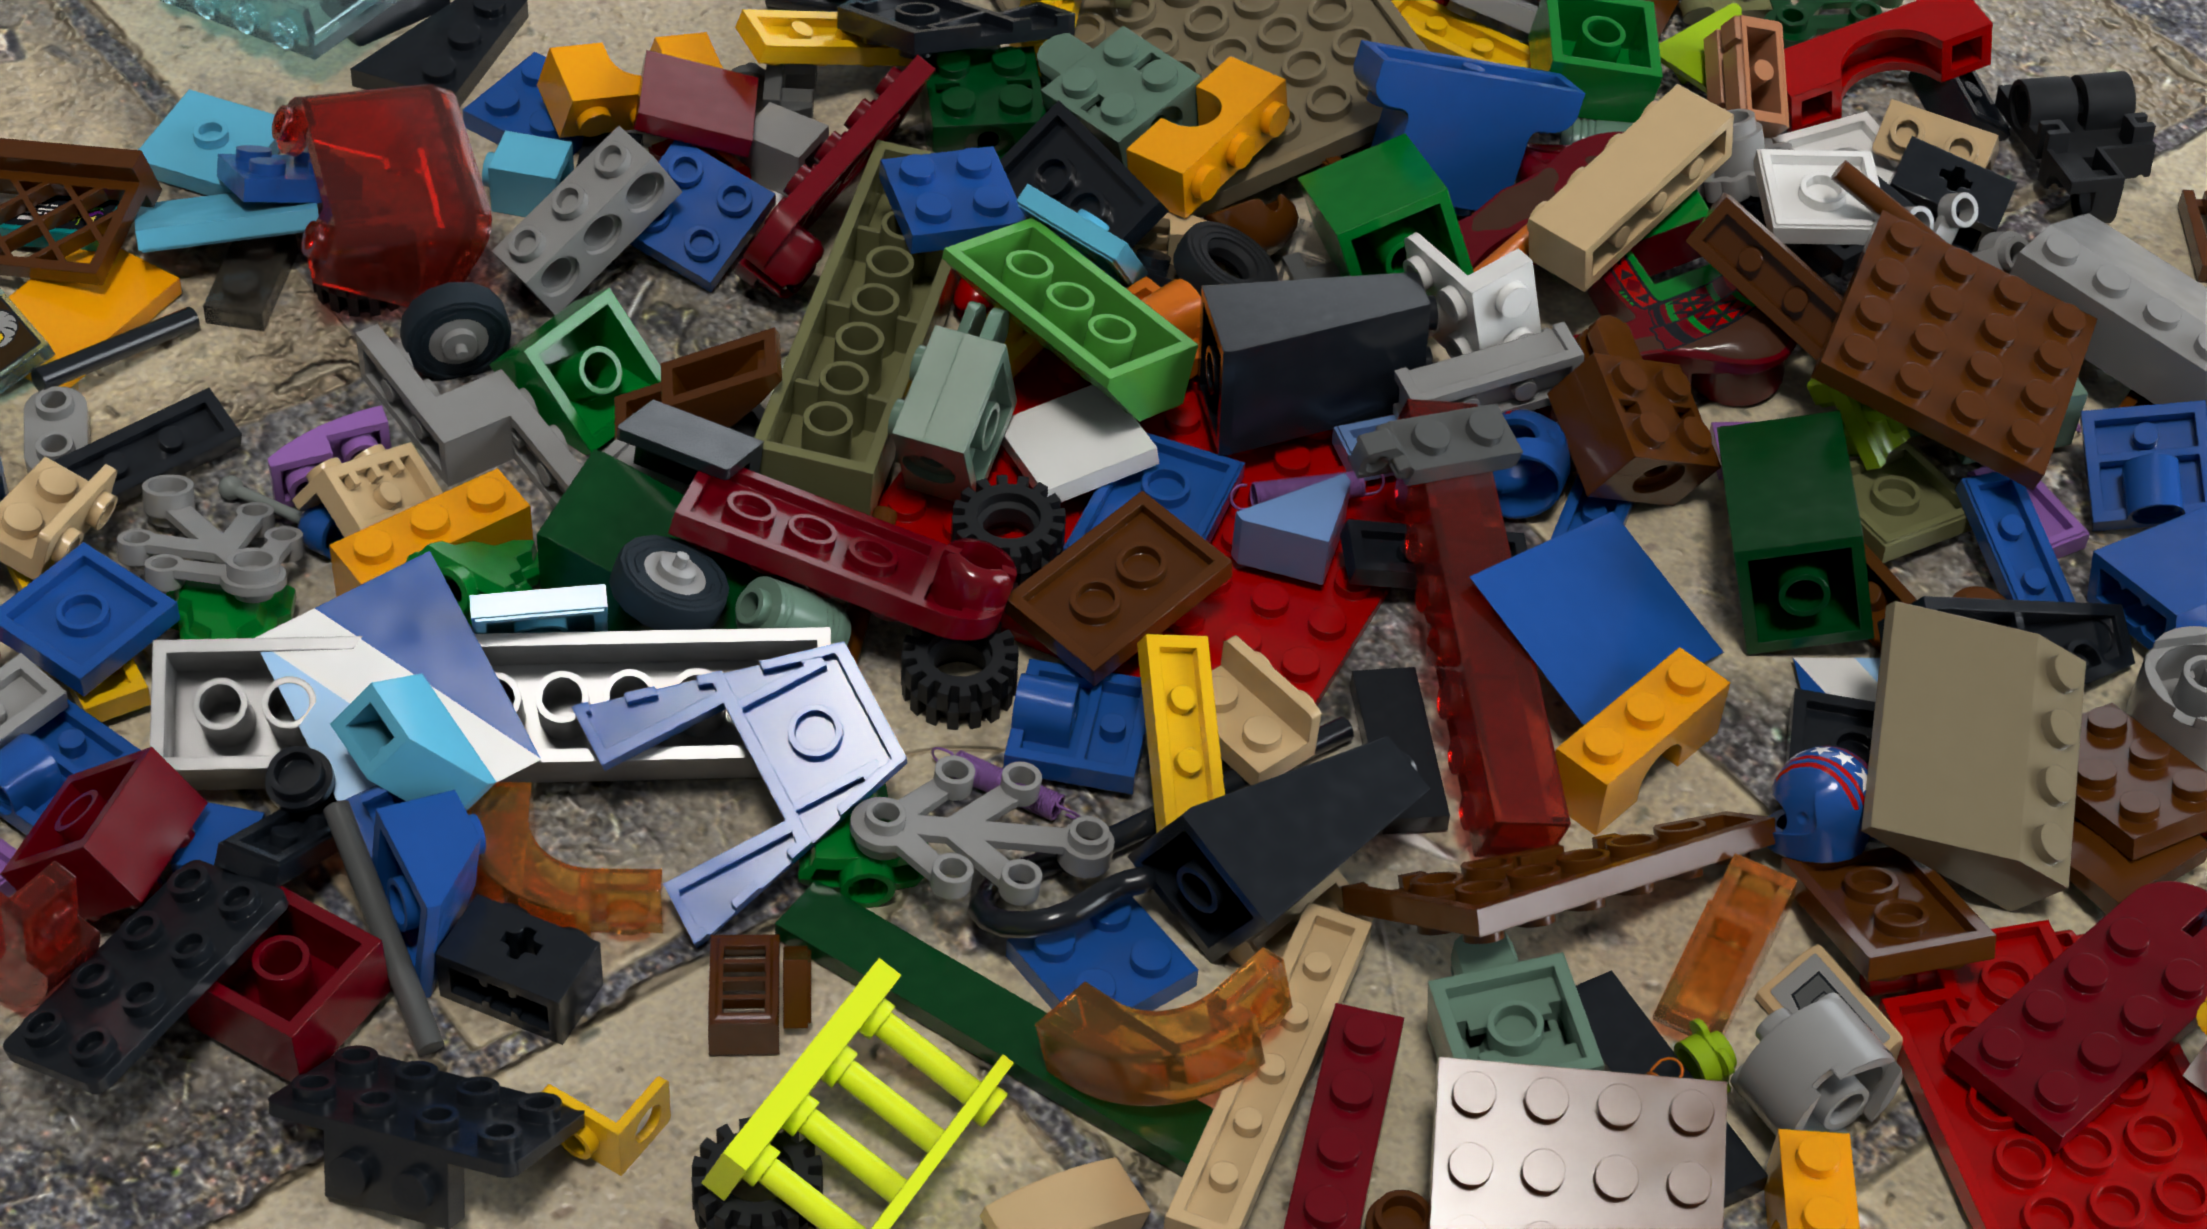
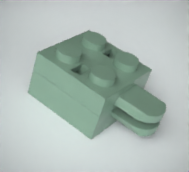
M1125 26L1119 28L1094 49L1070 33L1055 35L1039 47L1037 60L1042 81L1046 84L1041 89L1045 112L1059 100L1127 169L1126 149L1160 118L1181 126H1199L1196 86L1202 82V76Z
M971 301L966 307L957 331L935 325L927 346L919 345L917 347L909 372L912 384L906 399L899 398L894 403L888 421V434L893 436L896 447L895 461L900 463L907 489L955 502V500L961 501V492L966 487H970L976 492V481L988 478L1017 404L1007 345L1004 344L1010 322L1008 311L992 308L986 318L985 305Z
M1505 932L1504 939L1487 944L1463 942L1462 935L1455 940L1451 953L1452 976L1428 981L1427 1030L1437 1060L1439 1057L1604 1071L1603 1059L1563 952L1519 961L1513 943Z

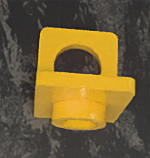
M660 1076L656 1077L617 1122L551 1084H548L541 1091L560 1097L563 1106L574 1110H585L584 1127L561 1143V1145L573 1156L583 1160L591 1158L620 1176L627 1171L668 1124L671 1118L669 1081ZM652 1107V1111L647 1123L642 1128V1130L636 1135L639 1123L641 1122L642 1118L647 1113V1111Z

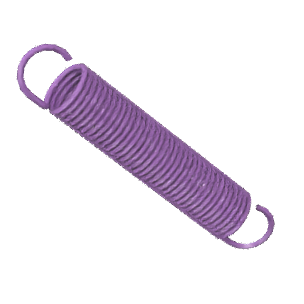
M1354 471L1345 473L1351 480L1350 499L1377 494L1385 485V477L1381 474V487L1375 492L1366 493L1364 478L1357 479ZM1345 472L1253 482L1250 487L1251 505L1254 506L1344 474ZM1243 483L1236 485L1230 493V502L1239 511L1245 508L1235 505L1233 494L1237 488L1247 487V484Z
M934 747L931 750L932 757L936 762H938V759L934 755L935 750H942L954 755L952 751L942 747ZM962 750L955 754L956 756L968 759L974 765V788L987 793L1000 785L1003 768L977 758V756L974 757V755ZM1015 783V784H1017V785L1026 786L1025 784H1022V783ZM1043 785L1040 788L1038 800L1030 806L1021 807L1050 821L1056 819L1061 810L1075 815L1076 817L1068 813L1065 815L1073 820L1081 817L1076 812L1063 807L1065 802L1064 794L1053 791Z

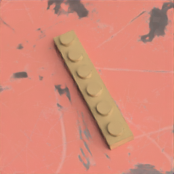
M1307 902L1165 1215L1164 1229L1245 1228L1328 1037L1335 1003L1342 1004L1368 945L1372 922Z

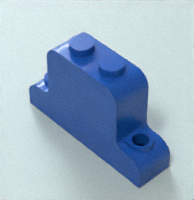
M1365 40L1360 42L1353 67L1357 80L1368 89L1366 100L1383 108L1371 147L1406 133L1448 188L1455 214L1459 216H1470L1472 210L1477 211L1502 189L1514 185L1529 138L1534 133H1558L1572 126L1579 115L1586 94L1561 73Z

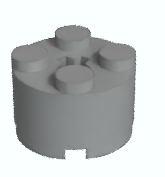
M2181 627L2163 633L2155 641L2153 648L2146 654L2127 702L2125 712L2206 772L2207 627Z
M1834 992L1823 996L1817 1002L1805 1006L1793 1014L1787 1008H1780L1768 1015L1755 1032V1036L1760 1041L1759 1044L1750 1053L1745 1063L1735 1071L1730 1080L1733 1088L1776 1136L1778 1129L1849 1133L1845 1128L1862 1113L1872 1123L1893 1099L1901 1084L1903 1073L1902 1068L1896 1063L1889 1049L1840 995Z

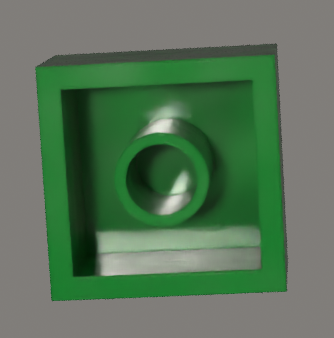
M1645 0L1540 1L1528 35L1531 69L1561 73L1586 93L1578 115L1579 118L1635 123L1641 117L1645 108L1654 101L1663 78L1654 2Z

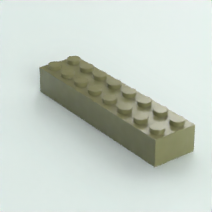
M877 140L782 368V381L774 388L754 438L764 441L759 474L872 516L873 509L878 504L895 458L896 447L893 436L888 434V421L891 410L897 399H906L912 384L909 372L914 353L919 345L927 346L935 325L944 327L954 300L955 289L961 278L942 259L944 250L910 253L879 179L881 159L935 152Z

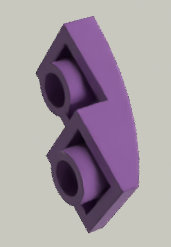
M382 405L361 410L320 425L292 440L267 458L273 499L287 506L295 507L292 499L309 483L306 479L307 473L320 463L338 457L341 463L351 461L362 451L377 444H382L385 449H390L389 425Z

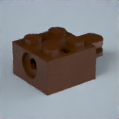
M1611 315L1600 316L1588 329L1575 338L1584 353V361L1552 388L1547 395L1559 426L1566 436L1570 454L1587 497L1674 506L1721 468L1712 445L1711 433L1703 423L1691 393L1690 382L1683 373L1680 364L1643 360L1630 327Z

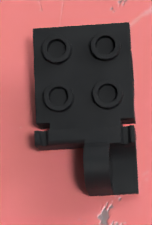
M2125 71L2079 74L2071 78L2069 76L2018 79L2013 84L1998 85L1995 105L2035 159H2041L2037 180L2043 188L2049 189L2052 184H2057L2059 188L2064 187L2070 194L2074 217L2089 213L2104 223H2111L2118 211L2125 179L2136 178L2138 175L2149 177L2156 144L2153 141L2156 125L2153 122H2147L2148 115L2145 112L2135 113L2136 93L2130 75Z

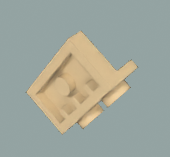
M1891 99L1872 146L1875 155L1899 162L1911 137L1914 136L1992 171L1999 153V135Z
M412 442L390 449H385L382 444H377L362 451L351 461L341 463L340 459L335 457L314 467L306 475L309 483L292 501L298 511L323 503L345 538L443 493Z
M44 457L0 502V562L35 580L78 547L83 541L84 534L91 527L100 530L111 517L117 504L118 498L111 493L118 470L105 464L88 481L51 459Z
M1236 635L1224 641L1221 665L1212 670L1221 759L1250 785H1254L1284 774L1315 755L1321 711L1310 695L1293 686L1272 667L1269 660L1262 653L1251 649Z

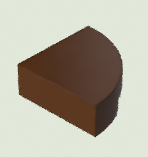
M784 946L783 1029L808 1028V1023H811V950H808V946Z

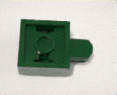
M1000 45L937 52L933 53L931 57L924 59L936 68L920 93L927 151L940 153L966 148L994 146L999 159H1001L1046 113L1041 95V84L1034 46L1001 47Z

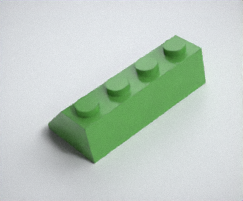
M1034 217L944 248L942 259L979 295L994 307L1008 311L1009 319L1139 422L1183 404L1198 344Z

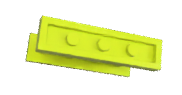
M879 958L724 1150L701 1183L725 1201L741 1179L752 1187L759 1182L818 1229H867L777 1159L781 1152L770 1143L780 1130L783 1129L792 1137L799 1132L889 1202L870 1229H890L970 1121L973 1120L980 1127H983L1006 1098L1008 1093L1001 1089L998 1084L1014 1062L1003 1054L982 1081H979L892 1013L896 1006L885 997L901 977V974ZM858 1032L869 1040L873 1035L878 1037L963 1104L945 1129L937 1125L854 1060L858 1053L848 1045ZM820 1080L831 1088L838 1083L926 1152V1155L908 1179L816 1109L820 1102L811 1096L810 1092Z

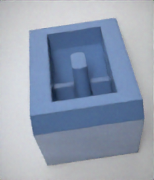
M1344 473L1237 511L1231 556L1237 564L1323 585L1340 540V533L1346 522L1351 480Z

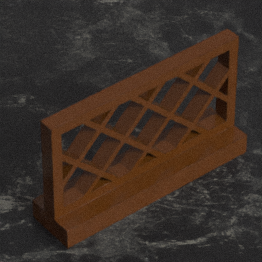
M0 138V193L18 195L0 205V225L27 210L34 219L3 237L0 234V275L103 285L140 207L154 208L162 192V188L141 150ZM56 195L70 196L71 200L42 216H39L35 209V206ZM108 200L120 201L116 210L94 222L88 214L89 210ZM81 215L87 225L55 242L49 231ZM43 235L49 246L28 257H17L11 253ZM97 240L99 246L90 264L66 261V256Z
M1723 193L1711 206L1702 223L1688 236L1686 242L1817 361L1843 297L1730 194Z

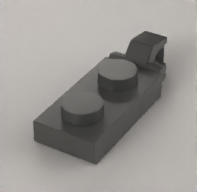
M1496 403L1388 421L1376 426V430L1373 432L1359 435L1356 439L1357 443L1347 459L1357 479L1394 473L1396 478L1403 479L1406 486L1512 468L1519 461L1523 450Z

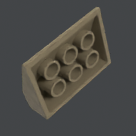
M1898 601L1886 605L1861 831L2010 912L2068 889L2086 661L2037 633Z

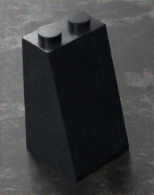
M1418 272L1203 285L1201 289L1197 389L1218 456L1232 455L1332 430L1335 426L1392 415L1393 404L1399 402V387L1394 380V370L1405 367L1412 370L1433 364L1432 352L1427 343L1428 332L1437 330L1438 308L1435 296L1426 294Z
M1389 736L1193 806L1136 848L1127 857L1135 867L1146 866L1155 872L1157 881L1153 890L1209 961L1213 963L1274 922L1431 788L1419 775L1417 766L1412 758L1400 750Z

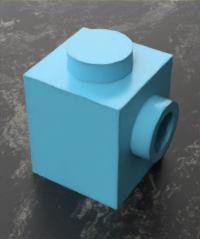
M505 130L495 153L488 152L483 163L482 183L483 186L490 188L491 211L526 217L574 170L572 142Z

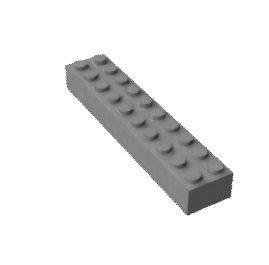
M830 627L475 634L542 759L495 784L762 778L726 709L604 771L572 706L583 702H588L590 705L624 697L626 692L655 686L658 689L696 680L698 675L719 670L726 673L760 665L759 661L830 645L831 629ZM363 636L153 640L150 747H153L195 790L266 789V772L270 761L278 752L291 746H305L309 748L299 726L316 703V695L309 683L301 678L286 676L274 680L260 652L354 649ZM294 683L300 685L309 696L307 712L296 721L278 688L282 684Z

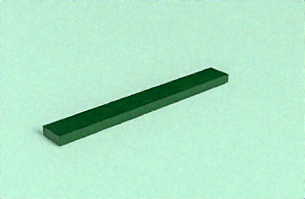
M817 880L776 921L775 934H780L781 942L788 946H808V950H811L812 960L856 986L879 958L901 974V977L885 997L896 1006L897 1010L993 1066L1004 1054L1014 1062L1007 1072L1008 1075L1177 1174L1184 1175L1212 1114L1213 1108Z

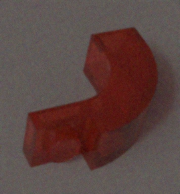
M55 860L12 897L9 898L0 891V1002L21 1008L40 1004L62 985L80 964L86 962L99 949L100 931L79 916L76 876Z

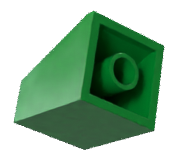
M1406 133L1298 177L1313 225L1331 261H1334L1341 277L1405 273L1403 262L1407 260L1404 239L1415 232L1422 235L1466 275L1474 273L1448 188Z

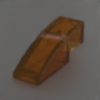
M1735 853L1713 899L1708 900L1653 1014V1020L1690 1036L1692 1032L1689 1022L1700 1018L1705 1022L1710 1033L1717 1030L1725 1035L1760 971L1792 906L1798 880Z

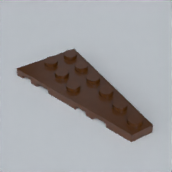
M1724 811L1655 825L1653 827L1654 835H1619L1611 833L1592 837L1593 848L1564 852L1563 845L1555 844L1463 862L1460 865L1461 873L1449 871L1426 873L1424 871L1401 874L1398 875L1399 888L1393 890L1371 887L1365 882L1341 886L1344 913L1417 926V933L1421 935L1432 936L1457 933L1462 934L1463 942L1468 944L1493 943L1505 938V929L1515 926L1523 928L1547 926L1556 922V913L1565 910L1574 912L1597 910L1606 906V897L1616 894L1622 896L1643 895L1653 892L1655 890V882L1663 879L1689 880L1698 878L1704 874L1703 867L1707 865H1735L1751 860L1750 852L1776 844L1773 833L1776 832L1775 818Z

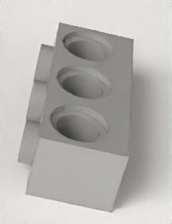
M618 126L492 252L554 315H557L683 191L659 162L624 129Z

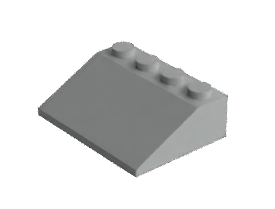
M2089 213L2048 225L2019 252L2010 275L2017 276L2026 283L2065 303L2073 304L2081 311L2098 319L2084 358L2085 360L2153 404L2206 400L2207 407V287Z

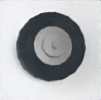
M448 282L430 288L412 300L402 315L400 338L406 353L410 355L413 367L425 376L443 381L482 374L491 368L489 364L503 355L509 348L511 324L502 300L488 287L472 282Z
M658 535L636 537L625 544L617 556L609 580L613 597L623 610L643 625L655 630L710 629L719 620L725 608L730 589L725 573L711 557L688 543Z

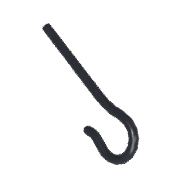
M1341 716L1320 726L1315 755L1304 762L1352 740L1354 731L1350 722ZM1231 768L1223 772L1225 795L1251 786L1234 769ZM1154 805L1109 826L1115 842L1113 854L1157 833ZM1035 852L1019 858L1035 863L1042 871V878L1066 872L1059 864L1057 854ZM1146 866L1124 870L1104 878L1067 901L1048 908L1030 911H1008L997 907L996 903L1001 898L998 887L984 876L970 893L968 913L981 930L999 937L1029 939L1053 935L1079 926L1117 902L1151 891L1156 885L1157 876L1152 869ZM1015 880V881H1014V882H1016V883H1018V884H1027V883H1025V882H1023V881H1019V880Z

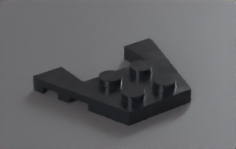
M849 0L837 6V28L860 36V41L864 44L886 45L898 49V54L901 57L914 59L919 55L925 59L937 52L1045 40L1063 33L1075 35V13L1043 2H1036L1002 12H994L961 0Z

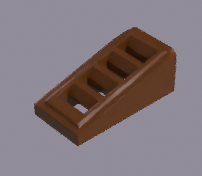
M780 934L711 935L708 1000L709 1055H778ZM725 956H765V959H725ZM765 972V976L724 977V973ZM724 991H765V994L724 995ZM724 1009H765V1012L724 1013Z

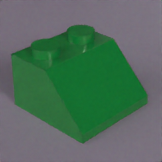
M610 288L574 301L489 364L494 372L502 369L518 389L525 388L531 394L538 414L547 425H556L564 435L567 444L586 456L590 455L594 449H599L615 436V396L661 382L660 364Z

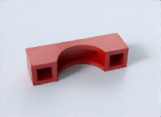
M1916 0L1785 48L1789 128L1786 130L1787 133L1842 118V100L1846 92L1859 80L1872 74L1892 70L1912 71L1927 75L1942 83L1991 65L1993 23L1974 0Z

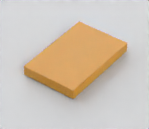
M121 248L103 285L31 278L6 298L5 301L40 340L41 344L7 367V369L32 381V369L148 323L182 294L180 278ZM79 249L66 256L65 259L69 262L90 264L95 252ZM85 375L59 386L71 388Z

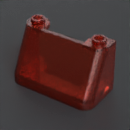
M418 84L297 96L291 99L287 105H282L278 108L272 122V136L277 141L281 153L297 157L306 147L308 148L323 204V210L318 219L311 221L307 225L302 238V252L308 258L313 283L408 307L412 300L430 288L448 282H465L489 241L492 215L460 108L453 91L431 84Z

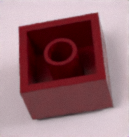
M153 747L68 776L0 875L57 929L86 920L95 922L108 913L127 907L131 909L140 908L161 888L163 880L160 874L174 856L176 850L188 846L194 838L195 831L192 826L208 802Z
M279 886L278 888L284 891L288 899V908L187 1010L191 1027L292 1082L295 1077L307 1073L329 1059L387 996L391 989L381 939L283 886Z

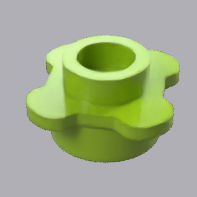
M1696 1018L1689 1022L1692 1035L1677 1042L1674 1045V1053L1694 1079L1727 1081V1094L1731 1092L1729 1076L1735 1073L1737 1066L1734 1050L1721 1032L1715 1030L1710 1033L1705 1022L1700 1018Z

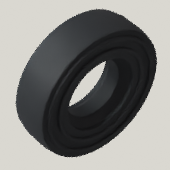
M1204 221L1193 225L1184 234L1173 255L1174 267L1179 278L1189 282L1200 296L1203 285L1278 281L1276 267L1265 250L1243 232L1219 222ZM1212 259L1228 266L1239 278L1223 271Z

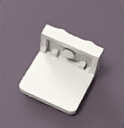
M1418 232L1404 239L1407 260L1403 262L1404 272H1418L1426 294L1434 295L1437 302V330L1428 332V338L1432 336L1446 349L1450 358L1541 332L1533 261L1519 248L1474 273L1466 275Z

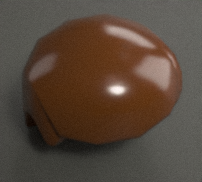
M1283 194L1277 196L1278 200L1266 205L1260 199H1253L1204 216V220L1223 223L1238 229L1252 238L1271 256L1282 249L1292 237L1298 226L1299 216L1294 203Z

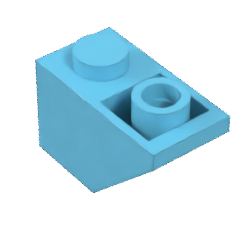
M422 673L370 683L330 724L365 777L405 801L455 790L467 811L496 783L490 771Z

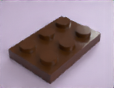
M1141 491L1011 591L1005 606V613L1088 682L1096 686L1138 652L1137 643L1146 634L1160 635L1232 577V560L1144 491Z
M2109 703L2096 707L2082 714L2074 816L2133 861L2207 831V772L2156 734L2146 729L2115 704Z
M1881 841L1868 843L1862 854L1841 862L1814 863L1787 857L1781 858L1780 882L1867 982L1876 980L1884 982L1895 981L1903 975L1936 969L1955 970L1969 963L1995 958L1996 934L1935 870Z

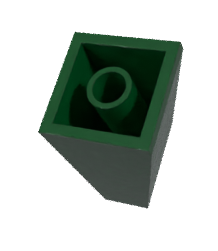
M1840 410L1717 427L1747 655L1874 639L1864 537Z
M594 449L536 534L541 589L605 584L608 607V631L655 630L643 625L623 610L613 597L609 584L610 575L620 550L625 544L636 537L658 535L675 538L687 543L684 539L668 534L674 513L684 495L613 456ZM702 551L711 557L725 573L730 588L725 608L719 620L710 629H738L735 612L737 599L747 585L758 577L768 576L812 592L805 585L778 575L758 573L751 569L747 563L718 552Z

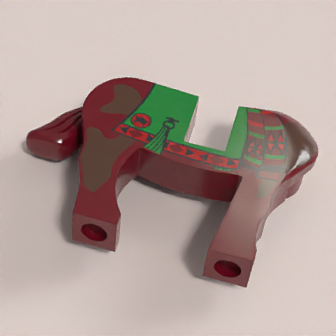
M1624 132L1600 133L1578 140L1571 145L1528 142L1515 180L1516 184L1502 189L1472 215L1458 221L1473 269L1526 225L1532 211L1539 203L1549 201L1567 184L1571 175L1578 168L1586 167L1604 151L1607 143L1614 135ZM1696 189L1597 280L1587 292L1601 316H1614L1630 327L1643 360L1680 364L1690 385L1692 381L1700 394L1713 402L1728 406L1756 404L1769 398L1778 390L1783 381L1785 360L1794 351L1797 343L1711 264L1654 284L1650 276L1702 257L1686 242L1688 236L1702 223L1709 211L1708 206ZM1552 405L1533 410L1557 422Z

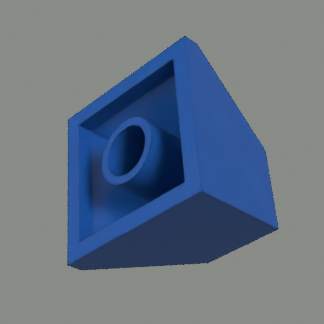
M455 790L377 808L375 814L372 861L426 998L432 996L438 980L435 953L465 912L476 885L479 855L484 854L486 851V838L480 819L476 814L468 815Z

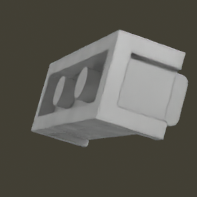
M1565 322L1553 324L1551 330L1544 328L1537 334L1412 370L1406 367L1394 370V380L1399 387V402L1393 404V414L1397 420L1496 403L1502 413L1513 409L1533 411L1550 406L1551 403L1547 393L1584 361V353Z

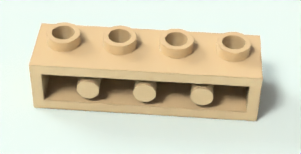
M1676 84L1659 101H1652L1645 108L1641 117L1624 133L1614 135L1607 143L1604 151L1586 167L1578 168L1571 175L1567 184L1549 201H1542L1535 207L1527 223L1529 258L1537 265L1586 292L1732 156L1734 114Z

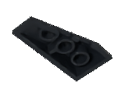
M1923 596L1911 603V605L2040 634L2086 661L2084 685L2135 664L2122 604ZM1885 618L1877 622L1881 645Z

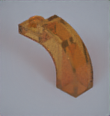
M497 782L467 810L468 815L476 814L478 816L486 838V851L484 854L479 855L476 885L474 887L476 895L479 894L500 903L516 904L525 909L530 915L560 927L577 928L593 940L594 932L617 933L620 935L663 933L664 892L662 869L582 868L563 863L547 854L534 839L535 814L532 782Z
M1263 947L1215 990L1192 1004L1163 1011L1139 1010L1115 1001L1089 983L1084 982L1041 1018L1035 1026L1047 1071L1067 1085L1084 1094L1112 1103L1135 1106H1159L1183 1103L1206 1097L1238 1083L1256 1071L1265 1063L1260 1036L1265 1031L1275 1028L1293 1005L1284 959Z

